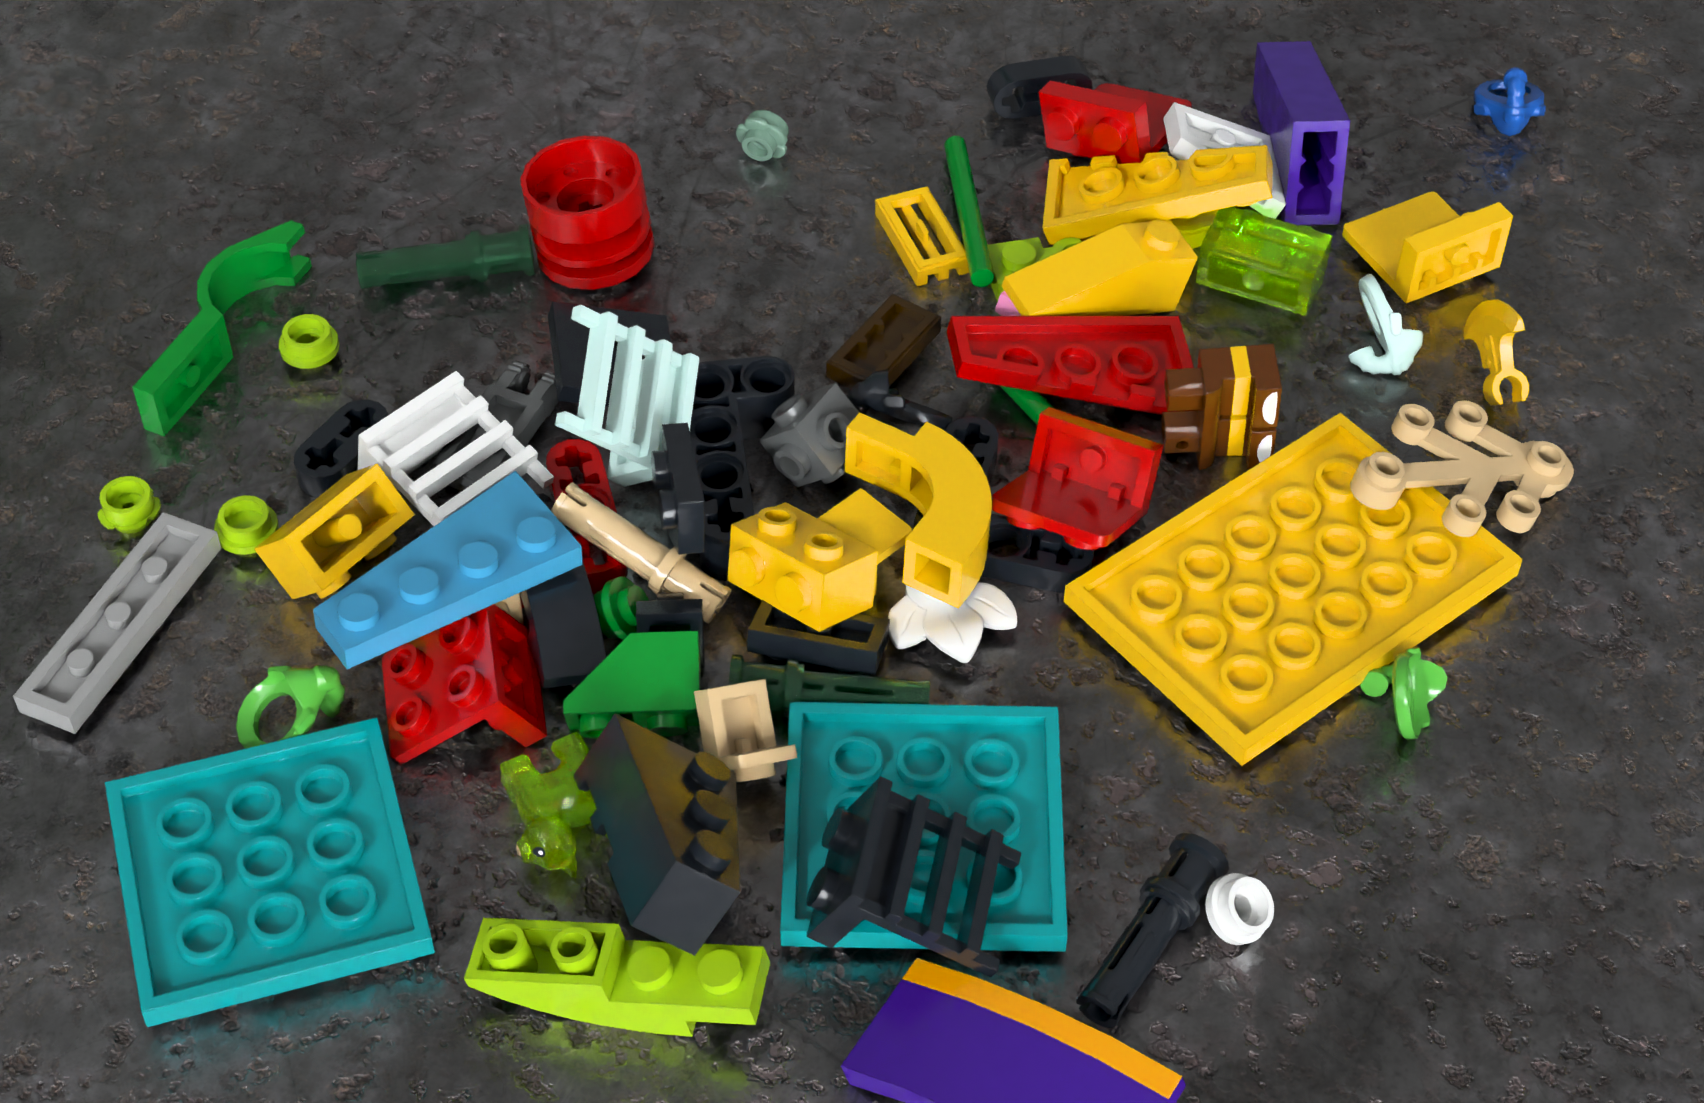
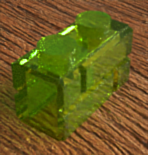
M1235 207L1219 209L1213 224L1202 241L1196 284L1307 316L1315 294H1317L1325 276L1333 237L1330 234L1316 231L1309 226L1291 224L1263 216L1253 210H1242Z

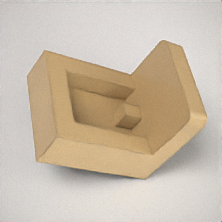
M765 679L694 691L703 750L705 753L719 758L726 764L729 770H734L736 782L775 776V762L798 758L795 744L776 746Z

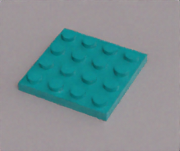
M790 702L788 745H796L798 758L787 760L780 924L781 946L827 947L806 937L813 908L807 906V895L815 876L825 865L829 850L822 846V837L834 812L838 808L847 810L881 776L893 782L891 791L910 800L917 794L930 799L929 809L946 817H950L954 812L966 816L967 827L984 835L993 829L1004 835L1003 844L1021 852L1019 865L1013 870L998 863L980 950L1066 952L1068 933L1058 707ZM923 829L904 912L905 916L920 922L939 835L927 829ZM961 846L942 931V933L955 939L958 938L976 854ZM865 919L834 946L843 948L928 949Z
M377 717L105 782L140 1008L147 1027L435 953Z

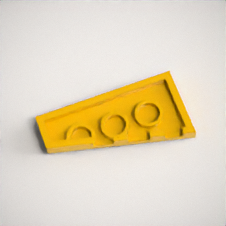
M1268 146L1196 150L1188 160H1175V158L1168 155V152L1146 153L1141 163L1118 164L1115 155L1096 156L1092 158L1090 166L1071 167L1068 158L1049 160L1042 226L1048 244L1053 245L1057 241L1069 237L1080 238L1083 241L1120 224L1151 222L1153 220L1167 221L1176 218L1187 219L1209 211L1233 206L1245 207L1261 200L1271 199L1273 163Z

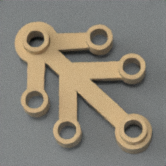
M1463 400L1453 405L1445 420V428L1454 438L1433 428L1435 423L1434 417L1426 408L1417 404H1405L1400 408L1392 423L1391 429L1393 434L1400 441L1409 445H1418L1445 459V461L1403 463L1393 454L1376 452L1360 462L1350 482V489L1355 498L1365 506L1377 510H1386L1396 505L1404 488L1467 484L1462 494L1451 498L1442 515V522L1451 533L1461 537H1471L1478 532L1486 517L1487 512L1484 505L1497 482L1514 481L1518 486L1517 490H1512L1505 495L1497 509L1496 516L1500 524L1506 529L1516 533H1525L1532 528L1541 512L1539 499L1551 497L1557 491L1565 489L1573 477L1574 469L1569 458L1557 445L1546 441L1521 443L1487 425V413L1474 402ZM1458 440L1465 442L1473 441L1500 457H1489Z

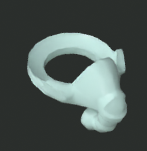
M1368 274L1359 280V292L1373 330L1386 353L1380 357L1375 356L1373 348L1368 346L1351 353L1348 357L1350 362L1359 366L1363 372H1369L1373 375L1379 373L1400 375L1403 371L1408 370L1414 362V356L1423 344V332L1421 330L1402 328L1401 314L1393 312L1376 278L1372 274Z

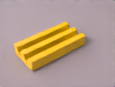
M928 186L875 199V215L917 287L928 284V275L934 274L937 280L941 281L949 278V270L956 269L959 276L969 273L964 246ZM912 204L918 205L946 254H939L929 237V231L923 221L917 217L911 206ZM894 209H896L897 212L899 213L901 219L903 220L904 224L906 225L907 229L909 230L911 236L913 237L914 241L916 242V244H917L918 248L920 249L921 253L923 254L925 260H924L923 257L921 256V254H920V252L918 251L916 245L914 244L913 240L911 239L909 233L907 232L906 228L904 227L902 221L900 220L899 216L897 215V213H896V211H895Z

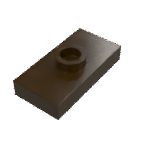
M891 294L826 362V377L845 387L851 388L858 381L865 380L875 371L888 370L890 386L941 332V316L895 294Z

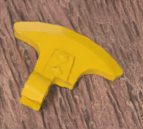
M1498 299L1481 302L1470 313L1464 326V340H1474L1480 351L1482 368L1490 370V374L1483 383V394L1485 400L1491 406L1503 404L1499 386L1504 378L1508 379L1512 385L1513 402L1525 401L1529 394V383L1526 376L1521 371L1514 369L1512 350L1513 337L1515 333L1525 330L1521 316L1509 304Z

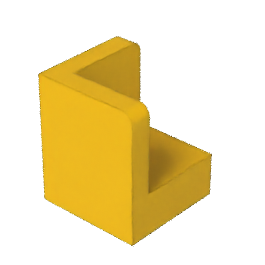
M862 488L817 518L878 550L877 565L904 546L906 537L912 531V528ZM876 572V582H875V592H874V596L876 595V589H877V572Z

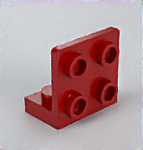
M493 604L384 654L382 657L390 756L399 763L404 764L483 719L492 728L498 731L502 730L525 747L546 737L547 729L540 679L527 642L529 629L496 604Z

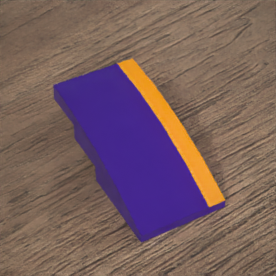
M919 958L915 959L841 1065L850 1085L905 1103H1176L1186 1087L1183 1076L1093 1027L1045 1004L983 979Z

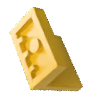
M1431 191L1346 223L1343 227L1342 236L1407 304L1500 267L1513 215L1500 202H1497L1477 211L1467 212L1459 216L1436 192Z

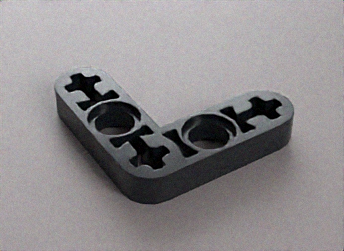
M972 416L958 418L949 423L945 431L961 442L966 448L968 444H976L972 454L981 465L990 485L997 463L999 433L995 426L988 420ZM917 510L914 519V527L923 518L919 510ZM991 514L988 545L998 540L1014 543L1019 548V551L1010 556H997L987 550L986 563L981 577L1065 593V585L1092 569L1094 550L1073 547L1065 542L1062 535L1042 528L1035 530L1019 528L1010 524L1006 520V516ZM1031 549L1037 550V560L1030 559ZM1061 557L1071 559L1068 565H1060L1058 563Z

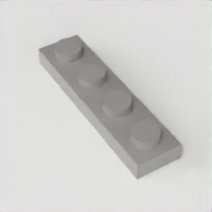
M163 512L13 695L19 712L76 734L221 550L217 531Z

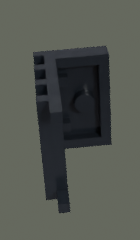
M880 776L847 810L838 808L825 828L822 846L829 850L825 865L815 876L807 895V906L813 908L806 937L832 948L865 919L986 976L992 977L998 972L1000 959L980 949L997 867L999 863L1013 870L1019 865L1021 852L1003 844L1004 835L993 829L984 835L967 827L966 816L954 812L950 817H946L929 809L930 799L917 794L910 800L891 791L893 782ZM923 829H927L939 835L921 918L920 922L905 916L904 912ZM961 846L976 854L958 938L955 939L942 933L959 853Z

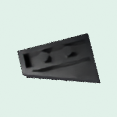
M614 714L574 773L575 782L579 790L586 792L590 790L595 802L596 810L590 817L595 833L604 836L607 833L614 854L607 862L630 925L695 956L740 894L736 773L729 770L726 764L714 755L705 752L696 754L618 714Z

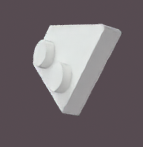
M1174 102L1163 120L1170 154L1179 160H1188L1196 150L1268 146L1273 163L1272 198L1258 201L1249 206L1265 217L1275 220L1286 205L1270 135Z

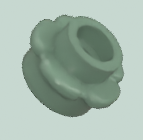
M753 111L745 120V124H739L736 129V137L742 143L744 152L755 160L767 161L772 157L781 158L787 151L785 144L789 135L788 125L779 115L771 111Z

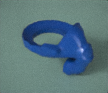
M1513 67L1506 71L1503 79L1486 81L1475 88L1473 97L1475 102L1474 114L1490 116L1498 131L1510 137L1519 134L1532 116H1544L1546 110L1544 93L1536 85L1527 82V74L1523 69ZM1507 90L1508 96L1495 95L1489 91Z

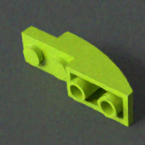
M483 918L464 980L468 987L499 999L576 1021L653 1034L693 1037L696 1022L756 1025L770 960L764 946L703 944L694 956L667 942L626 940L619 924Z

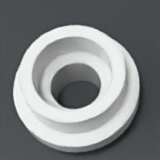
M1231 873L1216 879L1207 892L1205 906L1208 921L1214 932L1227 943L1244 945L1254 942L1262 936L1273 920L1274 903L1267 887L1256 878L1240 873Z

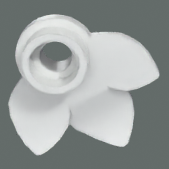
M982 582L977 583L959 609L906 585V596L891 608L888 619H890L889 636L897 649L911 647L927 638L941 651L961 663H968L972 659L981 641L984 628L1009 630L1017 626V613L1012 601L996 586Z

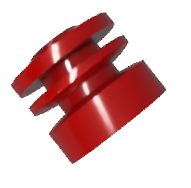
M583 135L568 138L541 149L526 163L520 178L529 223L531 224L530 227L539 267L551 281L571 289L595 290L618 285L637 275L650 261L655 241L646 203L647 196L638 155L625 143L604 136Z

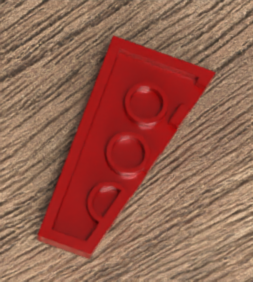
M951 316L946 332L957 378L1162 415V412H1175L1167 411L1164 389L1165 369L1194 368L1179 316Z

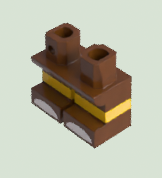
M1274 344L1199 349L1197 368L1165 369L1164 389L1167 411L1175 412H1162L1161 434L1164 453L1196 452L1199 470L1210 467L1214 463L1215 456H1245L1247 469H1251L1274 454L1276 427L1282 393Z

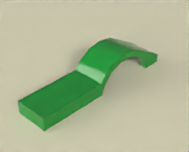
M292 220L227 247L207 263L197 280V302L200 312L132 387L145 430L165 437L232 360L233 352L224 320V313L235 301L253 291L272 286H296L311 269L310 258L299 254L293 257L290 256L291 248L305 234L303 224Z

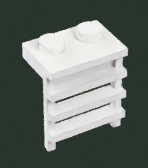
M457 371L359 434L358 470L377 463L391 483L433 526L446 519L514 471L521 477L528 473L543 489L551 485L554 476L537 460L538 452L531 445L525 448L513 436V427L506 420L500 423L488 411L489 403L481 395L476 398L464 386V378ZM476 424H479L486 431L485 434L414 482L409 478L408 474L438 455L446 444ZM503 448L511 456L510 459L440 507L430 499L431 496Z

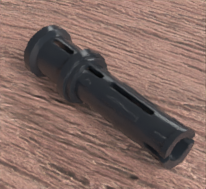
M1192 833L1178 834L1169 847L1171 857L1159 875L1147 878L1143 884L1139 897L1141 906L1137 914L1104 959L1102 966L1093 979L1090 980L1076 1000V1003L1081 1005L1079 1010L1095 1024L1106 1028H1113L1117 1025L1121 1015L1127 1008L1126 1006L1153 969L1171 938L1174 937L1178 930H1184L1187 927L1193 926L1201 913L1199 902L1208 888L1216 879L1226 875L1229 871V863L1223 852L1207 839Z

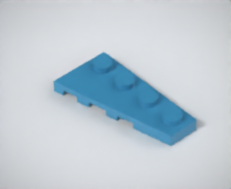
M514 471L314 608L315 627L345 668L350 669L583 565L582 546L522 477Z

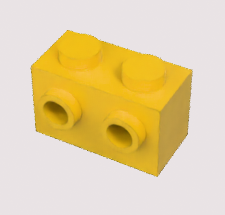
M376 463L346 474L255 547L254 550L292 600L314 593L322 599L338 590L352 577L348 570L363 557L366 561L370 560L390 547L397 540L393 532L415 514Z
M784 502L775 507L764 508L758 514L731 524L727 581L764 600L814 630L821 632L873 607L878 550Z

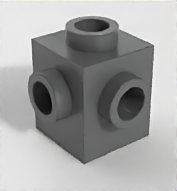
M835 382L803 395L797 394L786 400L772 414L775 424L759 442L773 458L776 468L785 477L789 478L796 488L822 480L824 484H828L845 473L846 429L859 412Z

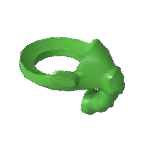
M1410 648L1395 656L1394 663L1368 672L1360 687L1365 694L1378 697L1383 695L1388 686L1392 684L1394 714L1398 731L1406 740H1413L1419 737L1421 728L1430 725L1427 703L1435 699L1445 689L1448 677L1442 667L1431 661L1421 659L1420 648Z
M316 665L312 668H292L291 666L269 667L268 677L251 690L240 707L236 724L239 742L245 749L267 744L261 739L259 734V719L266 706L279 696H291L295 700L297 712L292 728L278 741L308 734L315 722L319 708L327 716L334 718L340 713L341 703L345 698V686L341 684L339 672L327 665Z

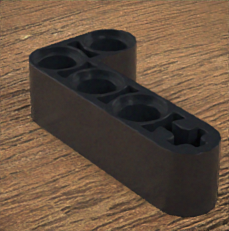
M760 356L700 362L698 365L690 425V436L704 497V553H698L702 570L710 577L719 581H727L731 524L754 515L743 440L762 438L775 424L772 418L774 411L786 400L795 396L794 370L789 363L777 357Z

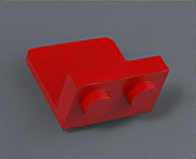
M1050 80L1039 91L1047 148L1071 153L1077 157L1093 158L1096 156L1115 155L1118 164L1141 163L1146 153L1160 151L1168 142L1163 118L1174 102L1192 108L1191 101L1112 83L1101 84L1092 90Z
M1048 407L1039 416L1028 470L993 494L991 510L1005 515L1006 520L1016 527L1030 530L1042 528L1062 535L1066 543L1076 548L1096 550L1100 547H1106L1148 513L1164 445Z

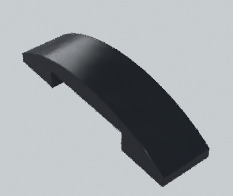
M544 493L536 494L551 511L554 502ZM564 525L565 528L571 533L570 528ZM584 564L520 592L529 620L527 642L543 688L580 684L606 658L598 613Z

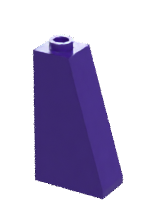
M1311 41L1257 42L1253 95L1261 131L1264 134L1270 135L1286 205L1280 212L1283 226L1339 224L1350 119Z

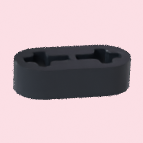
M1059 56L1002 66L989 78L987 92L999 116L1006 119H1018L1042 115L1039 91L1050 80L1065 83L1067 80L1066 84L1093 89L1088 72L1080 59L1073 56Z
M372 400L349 402L338 409L302 443L294 455V466L301 490L307 495L318 498L346 474L357 471L359 434L387 417L389 414L386 408L379 402Z

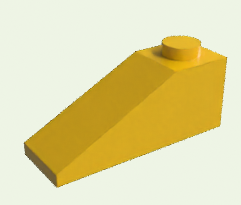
M1171 220L1125 223L1005 276L1001 286L1021 316H1125L1175 311L1198 256Z

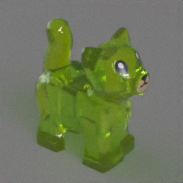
M576 732L553 741L551 750L561 760V763L551 772L539 773L530 758L525 754L507 760L500 765L501 782L511 802L517 803L518 813L525 825L521 838L516 842L519 858L524 864H535L549 871L561 869L572 878L577 875V845L572 828L591 823L590 817L596 810L590 790L588 792L579 790L573 776L589 752L584 740Z

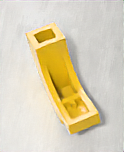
M859 412L846 429L845 472L904 498L922 513L923 518L905 539L902 583L959 609L979 582L987 558L992 498L990 486L981 465L961 442L927 421L913 436Z

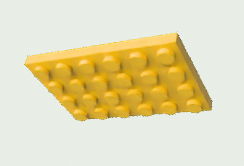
M1338 413L1065 585L1064 603L1243 766L1360 685L1368 672L1373 669H1379L1384 665H1389L1399 653L1415 647L1515 578L1519 573L1523 559L1483 526H1480L1478 532L1471 537H1461L1451 533L1442 522V515L1450 500L1433 486L1404 488L1396 505L1386 510L1373 509L1359 502L1351 492L1350 482L1360 462L1376 452H1390L1342 413Z

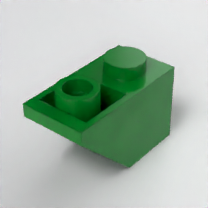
M698 631L630 633L563 700V714L568 729H580L581 736L598 739L614 714H618L642 727H647L648 730L660 736L683 735L688 732V726H700L694 691L701 690Z

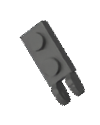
M515 360V362L512 361L511 365L509 364L508 369H505L495 384H489L481 396L489 403L488 411L500 423L506 420L513 427V436L526 447L546 419V416H550L554 406L558 403L555 373L545 372V375H542V379L537 382L529 395H525L524 392L530 382V365ZM476 424L446 444L433 460L431 470L485 434L486 431L479 424ZM502 448L447 486L463 491L510 459L511 456Z

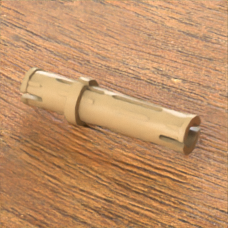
M574 482L566 487L565 492L568 493L567 495L563 492L560 494L551 509V512L558 520L649 582L647 586L649 590L655 594H661L662 592L683 593L684 599H702L703 620L707 623H710L715 618V611L719 613L732 589L724 586L685 559L687 554L678 555L675 547L669 549L580 489Z

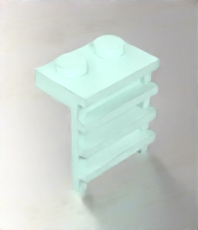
M583 305L575 306L572 310L571 319L590 328L577 416L566 411L557 413L555 426L610 450L607 472L608 480L624 487L653 480L651 452L662 450V424L688 423L690 431L699 357L692 353L681 355L673 351V343L665 339L655 342L645 337L646 330L637 325L627 328L617 323L618 316L609 311L599 314ZM617 341L618 345L614 365L606 428L603 429L602 424L605 411L614 342Z

